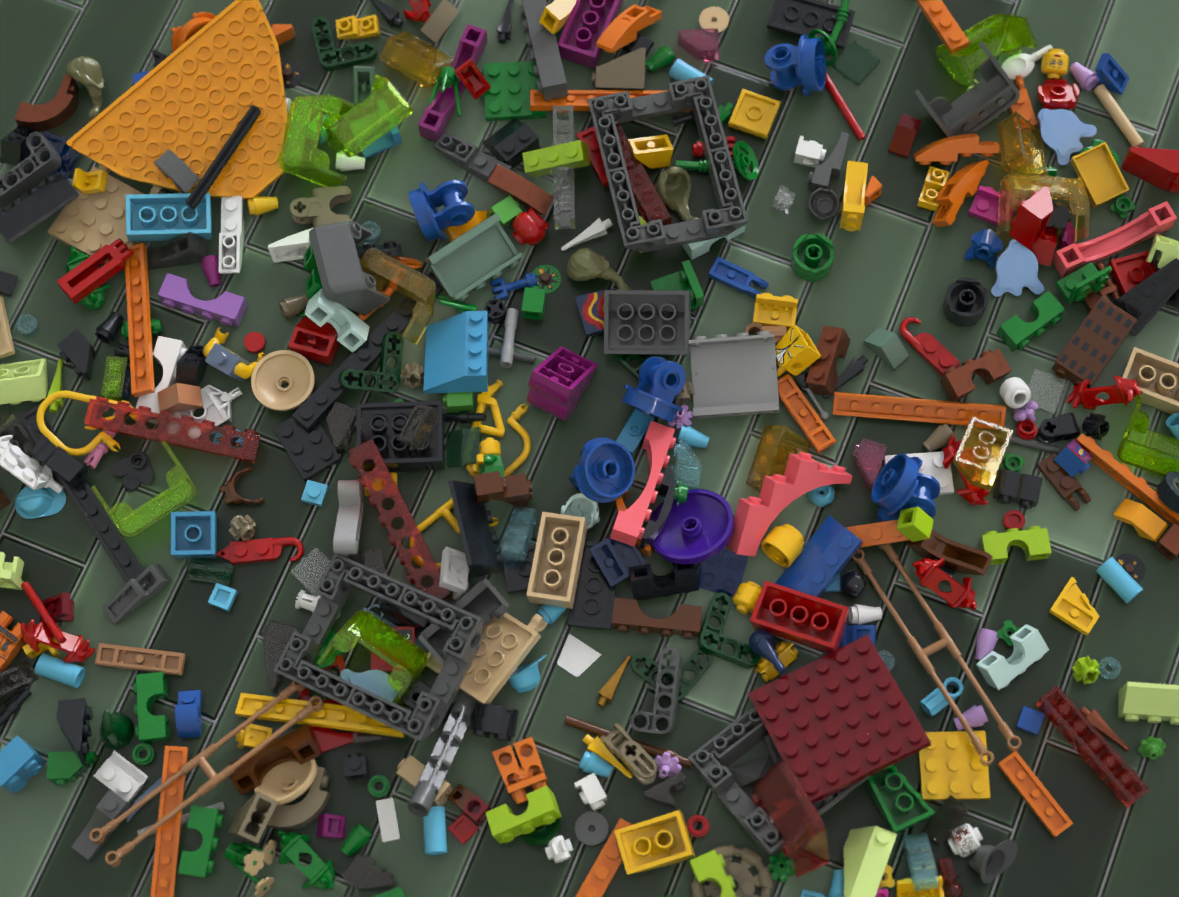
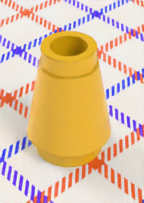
M256 196L253 199H247L250 215L255 214V216L278 209L277 197Z

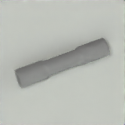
M508 308L506 310L504 341L500 356V366L503 368H511L513 363V346L519 313L515 308Z

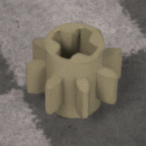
M416 362L411 365L405 364V371H401L400 375L401 378H405L403 385H408L411 389L418 385L423 387L424 365L420 366Z
M685 380L683 389L674 397L675 403L682 404L691 400L690 395L695 394L691 381L687 382Z
M248 514L245 517L237 515L230 521L229 525L231 528L228 531L236 541L240 539L247 541L254 536V527L257 525Z

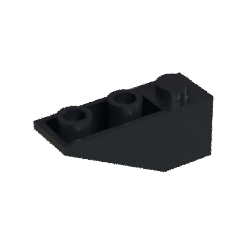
M85 698L58 701L57 721L63 735L83 765L86 763V755L90 753L88 737H91L89 720L93 718L91 706L88 707Z

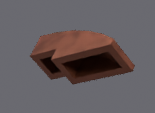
M498 164L495 165L486 181L506 197L510 195L513 200H516L528 210L530 208L534 209L539 215H545L554 198L535 184Z

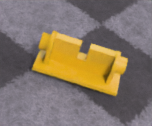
M782 641L775 646L778 658L785 668L797 658L796 655L799 653L796 648L792 647L794 644L788 641ZM764 657L759 660L758 666L754 669L755 672L763 673L761 678L766 683L769 680L773 681L779 675L774 666Z

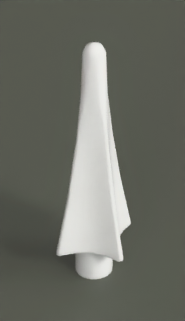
M598 218L581 234L562 246L561 250L566 251L578 244L608 234L606 229L612 226V222L609 218L603 222Z

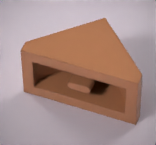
M175 383L157 393L160 414L203 408L199 386Z

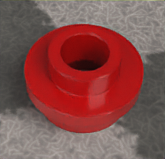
M1025 419L1016 426V434L1021 439L1031 440L1037 435L1038 429L1032 420Z
M702 815L690 817L687 822L688 833L696 838L705 836L709 831L707 818ZM701 823L702 829L695 830L694 824Z

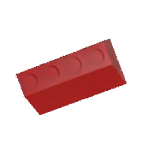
M765 581L750 622L754 629H765L772 635L831 653L839 649L845 631L849 607Z

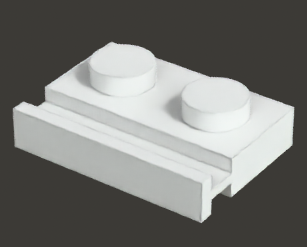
M114 750L113 754L109 759L107 758L94 777L130 804L150 777Z

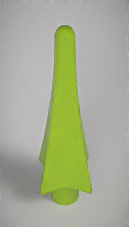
M62 359L58 360L54 379L47 397L54 392L62 391ZM63 398L52 402L49 405V412L57 413L58 406L63 407Z

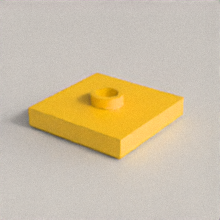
M742 89L728 126L767 139L781 102Z

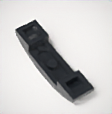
M669 466L666 468L658 491L659 495L665 496L658 521L648 520L639 546L641 549H644L655 540L663 529L670 513L675 493V482L672 468Z

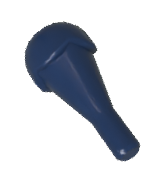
M765 629L753 632L749 637L751 650L768 660L779 674H784L786 668L778 658L772 634Z

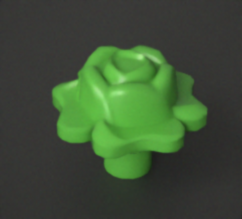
M1149 736L1147 739L1141 740L1138 751L1142 753L1143 758L1157 759L1158 756L1164 754L1163 750L1166 748V744L1163 743L1161 738Z

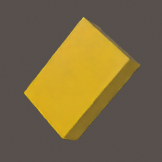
M1106 142L1070 159V163L1078 177L1077 180L1081 188L1084 189L1093 208L1130 190Z

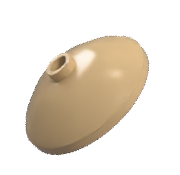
M279 350L267 354L256 364L251 376V387L256 399L265 407L275 411H288L302 405L310 397L315 384L314 371L309 361L301 354L290 350ZM284 383L289 384L287 388H282V385Z
M315 759L302 765L295 761L281 763L265 775L261 785L254 788V791L278 801L277 805L289 803L300 797L312 785L317 774V763Z

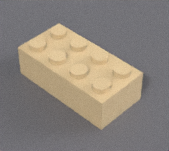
M1134 347L1128 356L1121 375L1125 379H1135L1138 383L1141 395H1136L1133 400L1169 414L1179 412V364Z
M542 512L526 595L530 603L573 609L588 528L586 518Z

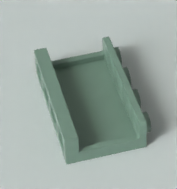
M497 213L491 215L424 259L451 302L456 299L459 302L469 296L468 292L474 288L477 291L485 286V280L491 277L494 280L503 274L502 269L505 267L512 268L520 263L519 258L523 254L521 252L518 253L499 223L501 219Z

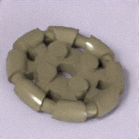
M722 845L714 848L717 855L721 853L726 866L723 869L726 875H731L733 880L738 883V890L734 892L736 897H770V891L773 889L772 875L769 868L765 867L761 861L762 858L756 852L744 846L743 848L734 847V845ZM732 856L741 857L740 864L737 862L731 863ZM753 866L758 871L755 876H752L749 871ZM695 876L693 882H691L692 897H720L721 889L715 882L709 881V886L698 885ZM755 887L762 888L761 895H753Z

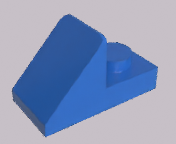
M1102 53L1095 68L1099 78L1097 86L1104 84L1107 90L1122 94L1129 76L1109 53Z

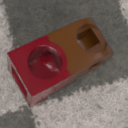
M458 784L448 796V799L479 827L487 819L485 812L490 811L491 808L461 784Z

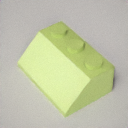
M46 358L0 364V405L8 403L16 405L30 400L38 402L46 398L48 392Z
M1127 682L1118 691V718H1125V721L1137 722L1139 719H1147L1148 723L1170 721L1172 725H1179V685Z

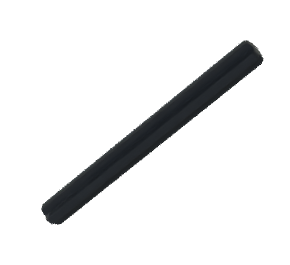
M252 105L190 194L186 200V205L189 208H197L261 114V110L258 107Z

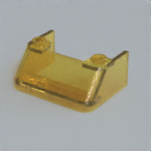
M1013 173L1006 175L1000 182L997 235L1002 236L1009 231L1010 211H1017L1018 205L1023 200L1027 201L1028 197L1035 191H1040L1046 186L1049 188L1051 199L1068 200L1070 212L1077 216L1075 242H1080L1089 237L1090 201L1083 183L1076 178Z
M377 249L367 250L362 256L360 264L363 272L374 277L376 290L381 292L384 285H387L417 302L413 308V317L402 334L403 337L417 345L434 314L435 282Z

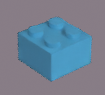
M215 511L171 512V556L173 559L217 558V515Z
M18 735L0 751V786L13 794L22 790L27 784L26 781L32 775L36 776L39 774L46 763L37 751Z

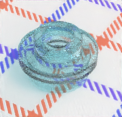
M1105 657L1099 663L1100 667L1098 669L1101 672V676L1106 679H1114L1121 672L1119 661L1113 657ZM1106 665L1112 666L1113 671L1108 672Z

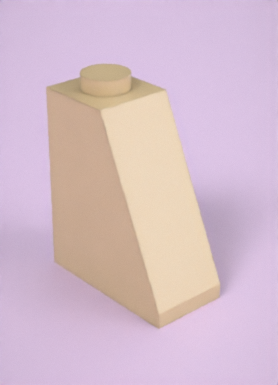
M410 755L408 759L404 758L397 766L398 771L396 773L415 789L425 765ZM446 780L443 781L433 803L435 806H443L453 791L451 784Z

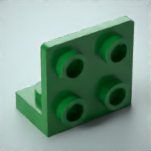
M690 260L681 262L680 271L651 281L653 290H690L691 310L704 306V294Z
M1090 262L1060 279L1055 285L1069 305L1075 301L1080 303L1091 292L1098 293L1105 288V283L1110 278L1109 275L1112 268L1108 266L1098 271L1094 264Z

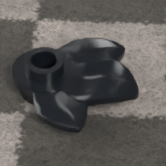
M140 451L133 453L129 458L120 459L111 471L112 475L123 477V486L126 492L137 489L141 483L149 486L154 478L153 470L149 466V457L146 453ZM138 460H143L141 465H136Z

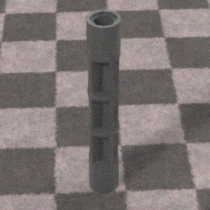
M464 691L459 693L408 802L407 807L409 811L417 816L424 817L429 814L436 795L442 786L471 722L475 703H479Z

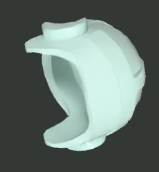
M583 493L574 494L569 498L566 505L561 507V514L586 518L587 529L592 528L596 522L599 523L601 518L599 517L598 503L590 500Z

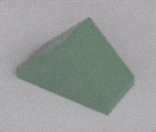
M354 66V106L375 107L378 80L374 67Z
M879 327L863 342L893 370L909 357L897 334Z

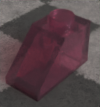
M718 28L678 30L677 44L697 60H704L706 62L719 60Z
M863 438L861 445L856 443L852 456L856 457L854 464L865 486L869 491H872L887 446Z

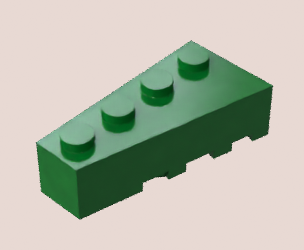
M894 765L873 774L864 781L888 830L898 834L932 818L935 814L932 808L924 802L921 795L913 789L904 775Z

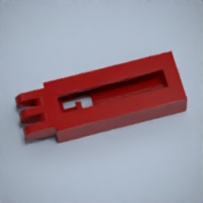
M120 238L109 246L106 244L57 280L59 287L74 304H77L125 268L124 262L133 256V252L131 249H128L129 247L126 244H123L124 242Z

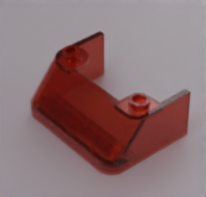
M782 760L776 763L753 787L751 798L757 808L761 807L763 810H767L783 837L784 844L781 845L786 858L790 857L792 859L794 873L796 877H799L830 862L826 831L820 815L786 761Z

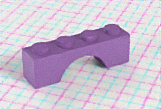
M167 273L158 293L162 304L168 308L173 309L177 307L190 315L196 313L209 321L215 319L228 327L232 325L239 327L248 306L245 297L226 291L213 300L203 301L196 299L191 295V287L187 279Z

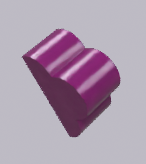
M560 346L532 371L528 383L530 390L527 396V403L563 421H567L577 406L583 391L590 383L598 364Z

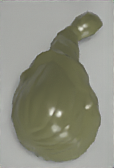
M81 56L70 61L67 64L66 70L70 77L81 82L88 89L94 105L89 112V119L92 121L100 114L102 107L101 90L104 87L105 81L102 78L99 63L93 58Z
M673 166L663 171L657 180L658 196L663 201V204L676 211L682 221L699 219L698 217L690 216L688 201L691 191V177L687 171L679 166Z
M589 248L577 250L568 260L567 273L575 281L603 278L616 283L618 290H631L622 279V276L610 268L605 256Z

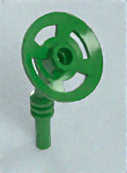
M850 0L841 1L840 8L837 9L838 12L836 14L838 17L835 18L836 24L830 37L819 29H814L808 34L809 38H819L816 34L823 35L820 38L824 45L825 55H832L833 58L832 60L826 59V67H831L837 62L838 54L835 43L844 23L847 22L846 18H848L847 14H849L848 6Z
M736 142L733 146L734 160L732 163L734 169H737L747 180L756 179L759 174V165L754 151L746 142ZM675 160V166L683 169L698 170V172H701V170L706 172L707 170L709 173L706 160L703 162L702 160L698 162ZM750 162L752 166L751 172L749 171Z

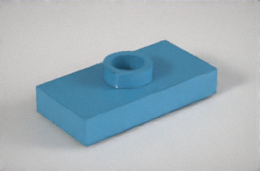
M635 408L616 442L622 444L631 455H634L647 433L650 422L654 421V418Z

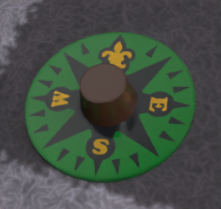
M551 265L538 266L531 273H535L538 287L545 289L546 294L554 292L560 286V272Z

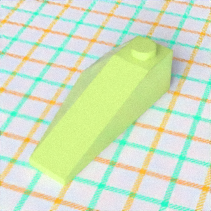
M877 826L850 830L843 848L844 897L876 896L896 840V833Z

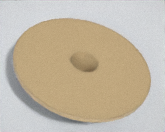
M712 6L701 12L699 23L702 29L708 33H720L727 28L729 16L724 9Z

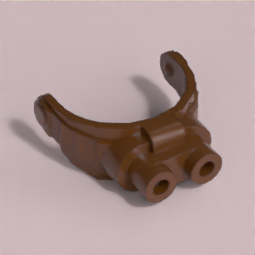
M251 467L238 471L231 480L226 481L227 484L220 486L222 494L227 496L224 497L226 505L235 503V505L239 503L259 505L264 502V498L249 500L237 494L236 486L239 479L243 475L252 472L253 469Z

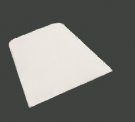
M569 634L557 664L572 675L579 677L601 654Z

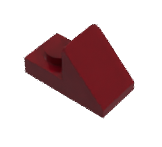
M902 114L888 152L908 159L922 120Z
M61 592L42 601L55 623L74 621V601L70 600V593Z

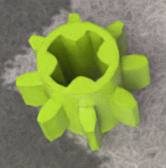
M1089 656L1077 659L1074 666L1071 667L1075 672L1073 677L1077 682L1082 681L1084 685L1095 682L1099 674H1101L1098 669L1100 665L1095 659L1091 660Z

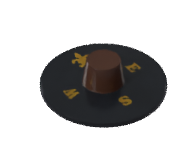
M293 61L282 62L284 88L297 86L303 78L301 66Z
M1122 554L1115 559L1137 583L1143 579L1145 567L1140 558L1133 554Z

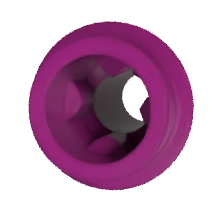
M210 255L203 257L200 265L207 278L209 287L222 285L218 256Z

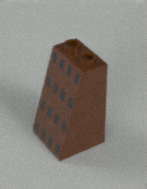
M1101 296L1055 361L1052 370L1060 378H1066L1072 382L1073 386L1089 379L1090 382L1087 388H1091L1129 336L1137 319Z

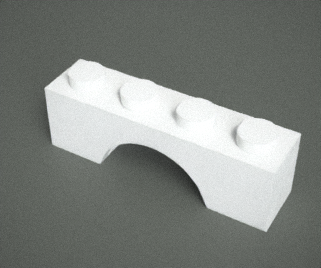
M158 336L153 357L163 367V377L155 388V393L139 396L135 408L147 422L163 425L164 420L169 416V413L160 414L157 393L175 384L177 361L188 350L181 340Z

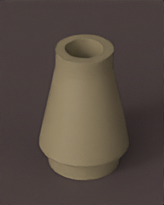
M304 294L283 299V302L279 303V308L284 318H293L304 310L310 298Z
M945 423L942 426L939 425L922 444L928 452H932L947 445L949 439L955 436V434Z

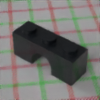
M672 562L671 571L663 576L653 574L650 564L628 567L633 598L637 601L699 590L695 563L677 564Z

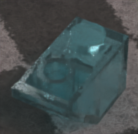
M681 438L679 444L675 443L673 456H677L676 465L672 464L671 466L674 482L678 484L679 481H682L681 485L699 487L703 463L688 442Z

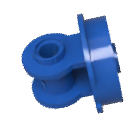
M804 34L800 37L798 46L784 43L778 44L767 51L765 63L772 70L770 80L775 88L788 90L803 85V95L805 97L810 96L812 92L823 91L826 81V55L821 38H809L807 34Z
M447 181L432 191L428 189L424 182H421L420 188L409 192L414 214L428 242L439 238L442 241L447 240L445 228L465 224L475 215L473 205L463 200L468 193L467 185L463 181ZM444 205L445 208L439 212L437 207Z
M654 356L648 358L640 367V382L637 389L624 384L623 387L626 388V392L622 402L637 408L638 411L651 417H659L673 423L678 410L683 411V408L672 404L675 395L685 385L686 375L683 367L676 362L667 361L662 357Z
M601 437L589 440L580 452L579 463L574 467L569 481L577 491L583 493L592 501L599 503L614 501L620 498L633 483L635 476L633 457L626 447L612 439Z
M900 453L890 459L880 471L871 491V499L874 503L881 506L880 511L883 514L891 515L898 510L901 511L918 506L931 518L935 516L937 508L933 499L938 497L940 493V484L934 477L919 473V468H921L923 462L920 458H910Z

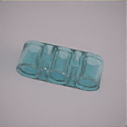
M514 507L501 547L502 559L525 561L537 523L538 512L536 508Z
M927 833L903 835L904 850L914 890L939 888L938 873Z

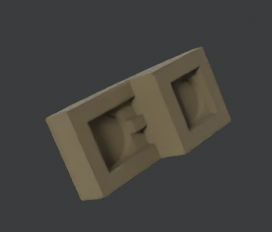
M441 0L419 30L436 43L452 23L459 10L447 0Z

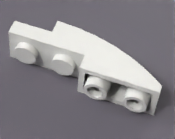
M242 196L221 197L219 274L240 273L244 246Z

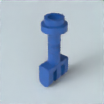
M526 273L527 278L510 283H505L503 277L490 281L491 287H495L492 289V293L498 294L494 296V299L507 300L509 299V291L529 286V288L531 286H538L535 273Z

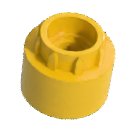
M784 524L775 526L760 543V546L773 562L782 567L789 568L804 550V537L793 526Z

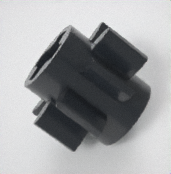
M1090 413V417L1084 419L1082 429L1084 432H1087L1086 436L1101 440L1102 437L1107 435L1109 432V422L1104 421L1105 415Z

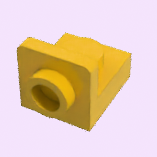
M249 724L236 734L237 748H255L272 735L273 728Z

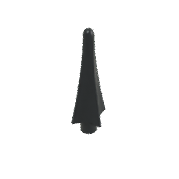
M370 0L391 28L394 25L398 28L402 27L404 22L399 17V11L380 0Z
M509 0L503 18L496 30L500 44H505L507 39L511 40V19L514 0Z
M864 355L858 360L855 357L851 360L839 376L835 391L864 371V365L868 362ZM823 395L825 399L829 397L828 395Z

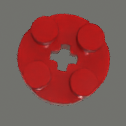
M1048 79L1044 81V85L1041 86L1040 84L1038 86L1037 98L1043 103V108L1073 109L1079 98V88L1074 83L1073 86L1067 84L1065 79Z

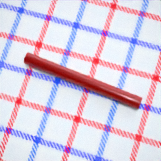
M826 72L825 86L857 139L859 141L866 138L865 134Z
M27 581L23 582L21 585L22 589L59 644L66 641L65 636L30 583Z

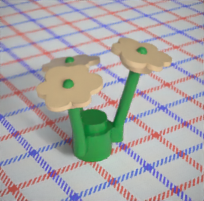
M269 840L268 845L266 844L263 848L251 846L244 842L240 845L232 842L226 848L225 858L232 861L231 865L238 868L257 884L254 893L255 897H263L271 889V885L275 881L273 877L259 880L254 876L258 873L259 869L263 868L264 863L267 865L272 864L277 847V842L274 840Z

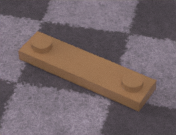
M99 643L95 665L150 673L163 672L167 675L182 676L186 654Z

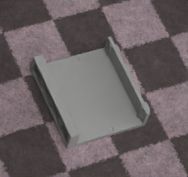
M759 331L757 335L750 336L748 333H737L736 337L718 334L714 336L715 338L706 339V336H695L693 340H689L692 384L695 393L693 394V416L695 419L780 413L774 334H770V331Z

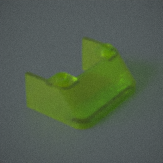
M998 13L963 32L970 41L969 47L955 53H950L946 46L942 44L935 49L938 60L956 83L972 87L975 85L972 79L975 75L974 70L979 68L982 62L989 58L979 45V42L982 41L994 58L1003 53L1016 55L1024 47L1036 49L1038 44L1028 18Z
M379 74L375 75L376 81L373 83V93L345 114L335 115L332 113L325 117L324 122L318 119L313 120L329 147L347 157L355 156L413 113L409 102L388 78Z
M334 95L297 96L290 105L279 156L281 169L324 187L338 186L346 181L347 176L329 170L330 158L327 153L317 149L324 113L348 120L361 110V106Z
M1141 391V395L1136 396L1128 415L1118 446L1117 456L1120 461L1162 476H1166L1171 471L1179 473V441L1147 429L1149 417L1146 413L1139 411L1143 391Z
M165 440L161 443L176 464L166 475V481L170 488L133 511L127 503H117L110 508L96 486L91 487L119 532L126 538L138 536L169 516L171 512L177 511L196 497V486Z
M365 610L358 611L337 632L317 663L320 665L325 664L336 649L341 652H349L359 642L394 667L388 680L390 686L399 692L393 700V703L399 705L426 667L428 655L419 646L370 612Z

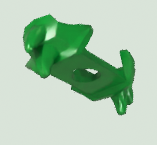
M70 246L71 256L68 258L65 273L67 274L90 256L84 252H79L74 246ZM110 284L98 287L83 298L80 303L90 310L101 308L105 303V290L110 287Z
M279 830L278 835L281 840L279 843L281 848L279 864H287L292 861L308 878L303 883L302 889L309 886L320 890L333 889L336 875L332 861L327 859L325 863L305 842L310 841L308 835L295 831L287 833L286 831ZM301 852L309 853L312 856L310 865H301L299 856Z

